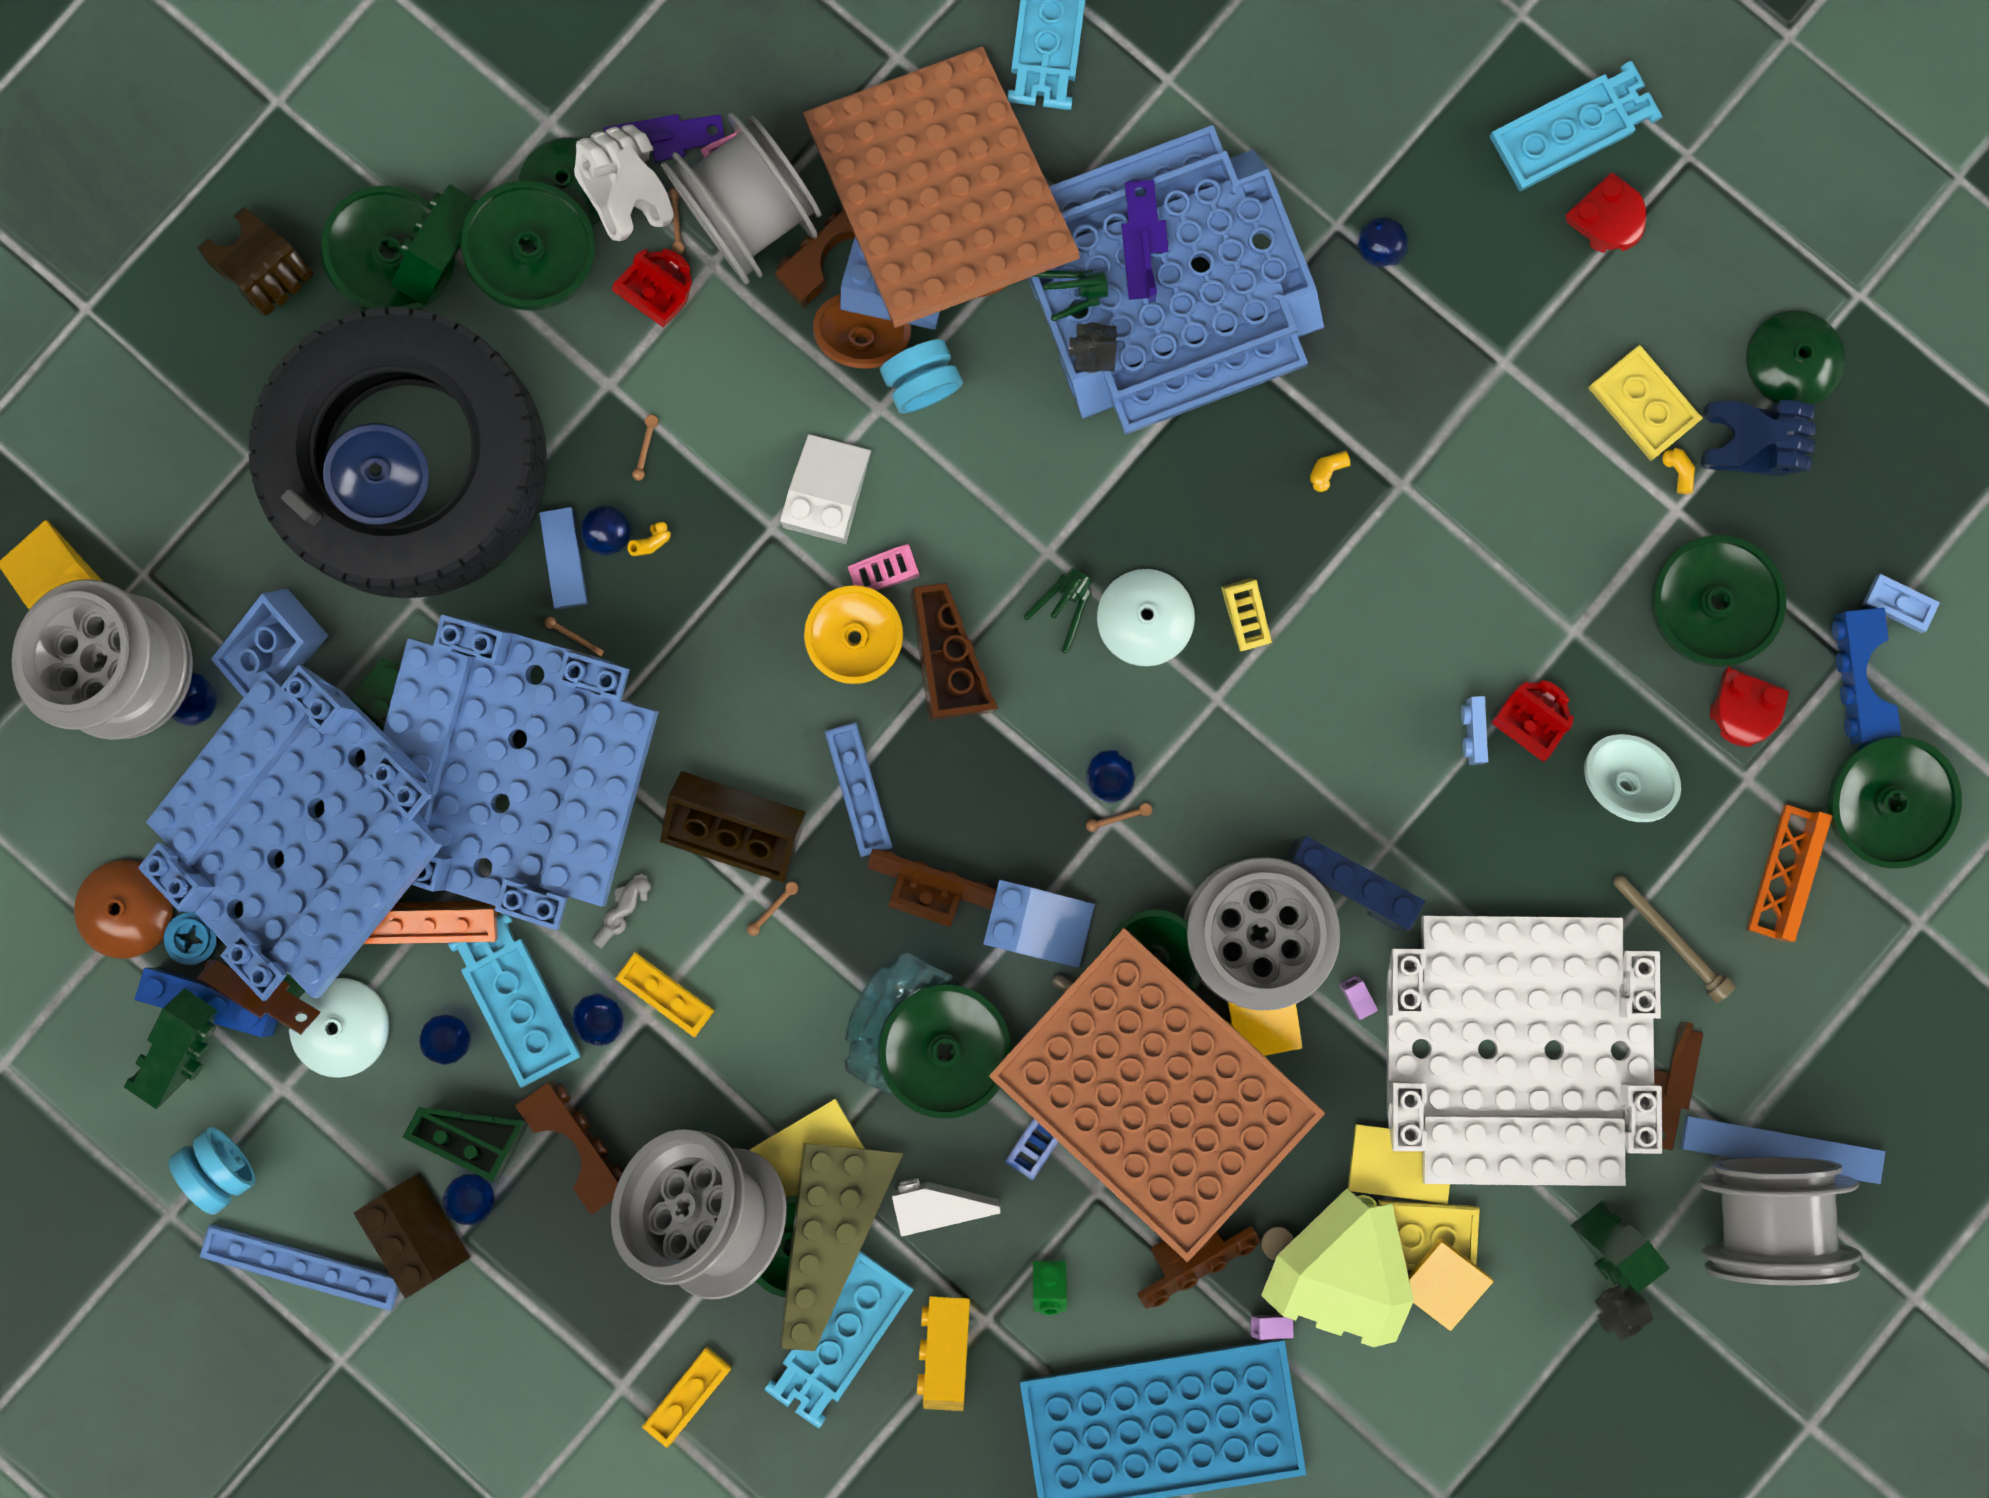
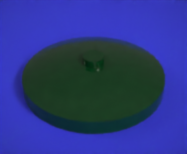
M514 181L488 191L472 206L463 225L461 248L468 274L485 295L499 304L510 308L535 311L557 306L570 299L581 289L592 270L595 255V239L587 215L580 205L568 194L556 187L541 182Z
M373 186L350 194L332 210L325 223L321 239L322 263L332 285L351 304L364 311L383 307L387 309L389 307L422 310L433 303L444 291L453 272L455 256L446 268L441 281L439 280L426 306L391 286V282L403 259V255L399 251L408 236L415 238L417 232L413 231L419 218L422 214L429 216L431 210L427 209L430 203L426 199L399 187Z
M1727 535L1701 537L1673 552L1659 569L1651 596L1655 624L1667 644L1682 657L1694 663L1711 667L1736 665L1752 659L1764 651L1773 642L1782 627L1787 603L1783 579L1769 556L1754 544L1741 538Z
M1881 737L1860 745L1839 765L1829 787L1828 814L1832 815L1830 823L1836 837L1852 855L1866 863L1892 869L1907 868L1930 859L1950 840L1960 819L1962 791L1953 766L1935 747L1924 741L1909 737Z
M953 984L926 986L903 998L886 1018L878 1042L880 1070L884 1081L894 1096L911 1110L921 1115L940 1119L965 1116L987 1104L1001 1088L989 1075L1011 1052L1009 1031L997 1008L979 993Z

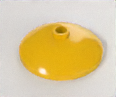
M844 586L825 594L811 609L805 624V646L814 665L827 677L845 684L867 683L885 674L897 660L903 644L902 622L894 605L881 593L864 586ZM851 633H860L861 640L858 643L850 642L849 636Z

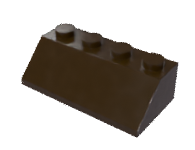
M681 771L668 796L660 842L784 883L801 836L806 811Z

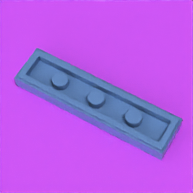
M854 722L825 731L860 856L870 855L872 849L881 851L893 848L857 723Z

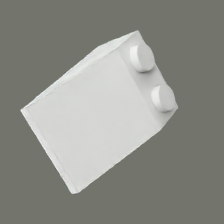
M808 434L782 512L780 522L783 528L846 544L871 450Z
M919 1178L900 1182L898 1189H895L892 1195L901 1237L1001 1213L1000 1201L997 1198L931 1182L920 1183Z

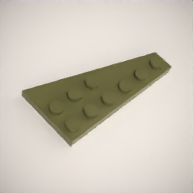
M803 1143L779 1345L781 1349L816 1350L903 1153Z

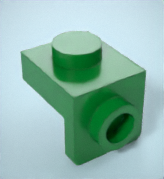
M1033 1261V1311L1047 1316L1065 1312L1067 1308L1066 1261Z

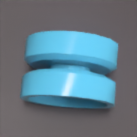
M936 339L915 345L895 355L881 366L880 373L886 386L897 388L892 394V399L899 413H910L933 405L950 396L963 385V380L957 367L946 365L951 359V354L944 340Z
M214 1127L207 1128L196 1136L193 1141V1147H182L169 1158L168 1162L175 1181L185 1195L197 1207L211 1215L219 1213L231 1203L232 1195H242L255 1185L256 1181L254 1171L239 1147L227 1135Z

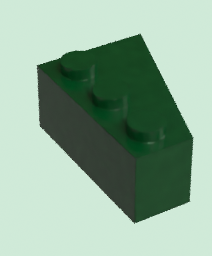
M451 184L448 185L443 194L436 192L427 208L431 210L429 216L421 215L413 231L417 232L415 238L408 236L399 251L403 255V259L391 282L392 287L426 306L439 280L441 281L446 268L461 247V236L465 219L477 200Z
M384 658L380 659L350 698L382 731L401 665ZM359 750L357 755L365 757L364 750Z
M186 988L179 992L163 1007L147 1041L152 1043V1046L147 1056L141 1054L135 1064L141 1068L134 1076L127 1079L124 1088L157 1110L187 1079L190 1081L194 1080L204 1066L201 1060L209 1050L210 1045L207 1042L216 1029V1025L213 1023L218 1010Z
M418 1107L402 1138L498 1184L528 1124L522 1120Z
M1601 1201L1570 1226L1597 1259L1594 1266L1606 1280L1610 1279L1614 1285L1618 1284L1623 1290L1629 1288L1638 1294L1669 1270L1670 1267L1648 1239L1630 1224L1623 1228L1620 1225L1621 1217L1616 1213L1612 1214L1606 1204Z

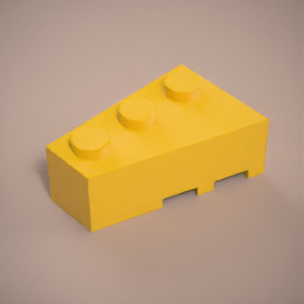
M930 1296L929 1306H922L921 1326H928L927 1340H920L919 1360L925 1361V1374H918L917 1395H923L924 1409L964 1411L970 1299Z

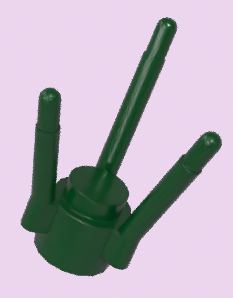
M1048 270L1032 276L1039 278L1077 279L1043 284V289L1078 287L1080 298H1087L1083 302L1052 315V321H1057L1087 307L1100 305L1099 298L1108 297V285L1104 271Z
M1071 568L1066 576L1061 574L1056 584L1024 615V619L1029 620L1059 590L1062 597L1050 615L1052 619L1058 616L1068 600L1076 603L1079 599L1062 649L1064 654H1067L1070 649L1085 604L1092 594L1088 590L1092 580L1082 572Z

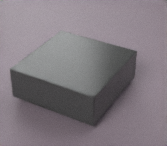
M288 489L280 497L309 524L315 526L322 519V515L292 489Z

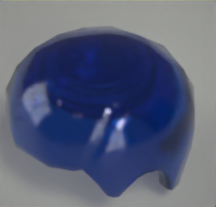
M1391 218L1373 219L1359 232L1358 249L1361 256L1375 267L1396 266L1408 252V236L1403 226Z
M601 505L591 509L582 520L581 537L584 544L596 554L609 556L618 553L627 545L630 539V524L621 510L615 507Z
M192 673L187 694L178 710L171 716L178 724L188 726L199 725L210 718L216 709V691L201 674Z
M1117 750L1101 751L1091 759L1086 770L1088 789L1095 797L1108 803L1123 800L1132 792L1136 780L1132 762L1125 759Z
M599 993L583 997L575 1006L572 1017L574 1030L584 1042L600 1047L608 1045L618 1038L623 1031L625 1021L619 1004Z
M447 1014L432 1017L422 1027L419 1037L420 1048L424 1056L430 1062L442 1066L454 1064L466 1055L471 1042V1034L465 1023L458 1017Z
M463 1174L454 1178L446 1187L443 1196L447 1215L450 1219L461 1225H475L485 1220L493 1209L495 1201L491 1184L477 1174Z

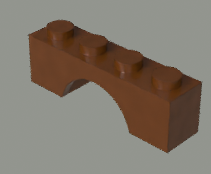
M844 210L840 214L838 212L833 213L825 221V227L817 234L816 239L810 236L806 237L800 245L801 249L793 257L788 255L783 258L776 267L775 276L777 282L802 309L806 308L827 288L823 276V265L828 253L836 245L847 240H854L855 238Z
M552 1080L516 1104L515 1107L534 1133L541 1131L559 1132L567 1136L576 1145L581 1158V1170L573 1190L590 1214L593 1215L613 1200L617 1184L624 1170L620 1165L614 1166L607 1157L610 1152L606 1144L600 1137L595 1139L588 1130V1127L591 1125L587 1117L581 1110L575 1111L569 1103V1100L572 1098L562 1083L556 1084Z

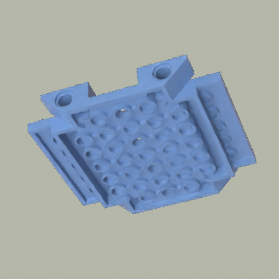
M1211 125L1049 186L1079 250L1080 258L1051 270L1104 271L1108 285V297L1099 298L1100 305L1087 307L1088 313L1085 317L1077 319L1069 315L1057 321H1052V315L1071 307L1075 303L1083 302L1087 298H1080L1078 287L1044 290L1043 284L1077 279L1027 278L1035 300L1040 302L1060 353L1059 361L1082 419L1109 410L1114 406L1124 435H1127L1308 365L1298 338L1324 328L1317 289L1270 171L1254 150L1229 158L1227 151H1223L1214 126ZM1154 180L1158 221L1166 220L1169 251L1168 253L1150 254L1152 272L1157 288L1156 301L1151 303L1148 302V298L1129 300L1121 228V224L1128 223L1125 182ZM1139 187L1135 190V195L1138 197H1143L1146 194L1143 188ZM1258 234L1266 235L1270 240V246L1263 250L1258 249L1253 245L1252 238ZM1197 257H1203L1209 262L1210 268L1202 273L1197 272L1192 268V260Z
M443 614L440 617L434 644L408 638L383 732L428 776L432 795L418 813L429 823L426 827L444 844L411 885L432 892L446 890L496 906V912L556 931L560 928L568 897L600 907L606 906L659 711L632 704V702L622 699L630 669L609 660L486 624ZM537 665L544 670V679L540 684L533 683L530 677L531 670ZM518 730L524 731L527 736V743L521 749L517 748L513 742V736ZM500 794L506 795L510 802L508 810L504 813L500 812L496 807V799ZM483 858H487L492 863V872L487 877L479 871V862Z
M298 665L284 684L273 673L265 671L146 821L168 846L157 843L138 868L178 911L195 912L227 946L220 956L262 1001H267L287 976L286 971L311 998H320L444 844L426 827L429 823L418 813L432 795L428 776L340 689L304 666ZM363 749L365 752V762L358 767L355 757L357 752ZM322 800L325 810L323 815L318 818L315 814V806ZM279 851H282L284 863L280 868H277L275 856ZM241 901L244 912L240 918H237L235 906Z

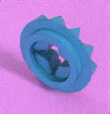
M187 912L176 916L168 924L164 933V945L167 953L180 964L197 965L209 959L214 949L218 947L216 944V934L194 912ZM195 929V936L200 938L203 943L192 944L191 948H189V941L181 937L180 934H191Z

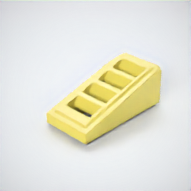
M1249 578L1221 586L1239 651L1272 643L1257 580ZM1248 590L1250 596L1235 600L1234 594ZM1252 603L1254 609L1238 613L1237 607ZM1256 616L1257 622L1241 626L1240 620ZM1260 629V635L1244 638L1243 633Z

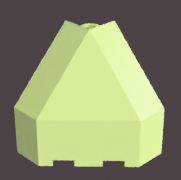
M1347 1188L1277 1255L1261 1296L1286 1318L1296 1321L1299 1315L1316 1321V1328L1342 1336L1343 1331L1361 1337V1343L1371 1347L1396 1342L1414 1300L1393 1204L1378 1206L1371 1197L1366 1195L1356 1196Z

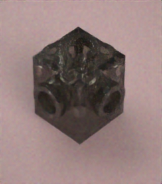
M1096 322L1077 324L1076 337L1069 338V357H1075V370H1083L1088 373H1096L1098 371L1115 372L1116 326L1101 325Z
M1618 1285L1615 1288L1607 1289L1595 1300L1600 1313L1596 1316L1598 1322L1606 1333L1613 1331L1620 1341L1628 1336L1638 1334L1643 1326L1654 1320L1645 1299L1640 1293L1637 1294L1629 1288L1623 1290Z

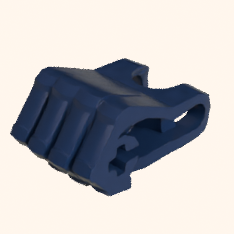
M1780 400L1779 403L1774 404L1773 409H1761L1744 402L1716 401L1710 402L1704 407V415L1710 423L1726 425L1734 434V438L1723 448L1709 449L1704 452L1701 457V465L1705 469L1772 476H1787L1811 470L1812 459L1810 456H1806V454L1814 453L1815 441L1807 438L1815 436L1816 424L1808 421L1814 418V405L1800 401Z

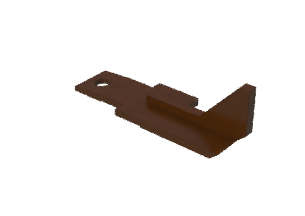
M209 959L204 964L205 969L197 976L198 980L260 1019L267 1014L300 1035L320 1014L319 1010L286 991L290 984L285 981L279 984L267 1001H262L234 970L218 960ZM298 1014H305L307 1019L299 1022L295 1017Z
M1689 1022L1679 1023L1669 1071L1664 1072L1654 1069V1084L1662 1088V1131L1665 1133L1662 1148L1672 1151L1681 1108L1689 1110L1703 1033L1693 1031V1023Z

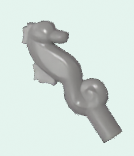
M636 875L626 886L615 889V902H618V907L606 913L603 918L604 926L592 940L601 949L614 934L619 935L626 929L627 923L624 916H628L633 912L638 896H640L641 901H648V892L651 890V885L646 875Z

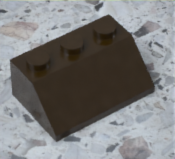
M421 1173L414 1175L353 1212L405 1299L471 1258Z

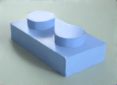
M1879 574L1875 576L1862 605L1870 609L1885 608L1886 617L1920 633H1924L1927 631L1940 602Z
M1485 696L1470 697L1465 700V705L1461 706V722L1463 725H1467V738H1463L1462 748L1464 757H1468L1469 765H1478L1488 762Z

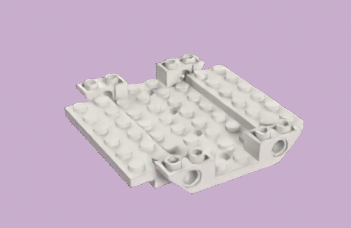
M1421 916V949L1391 950L1386 981L1387 1118L1392 1151H1422V1183L1626 1186L1625 1147L1627 1153L1662 1154V1088L1654 1084L1653 1018L1661 1019L1660 951H1625L1623 956V918ZM1418 1039H1424L1429 1044V1053L1423 1058H1417L1412 1052V1045ZM1489 1039L1495 1045V1053L1492 1057L1484 1059L1480 1056L1478 1047L1483 1040ZM1551 1040H1556L1561 1046V1053L1556 1059H1549L1545 1054V1045ZM1617 1041L1624 1042L1627 1047V1054L1621 1060H1616L1611 1054V1047Z

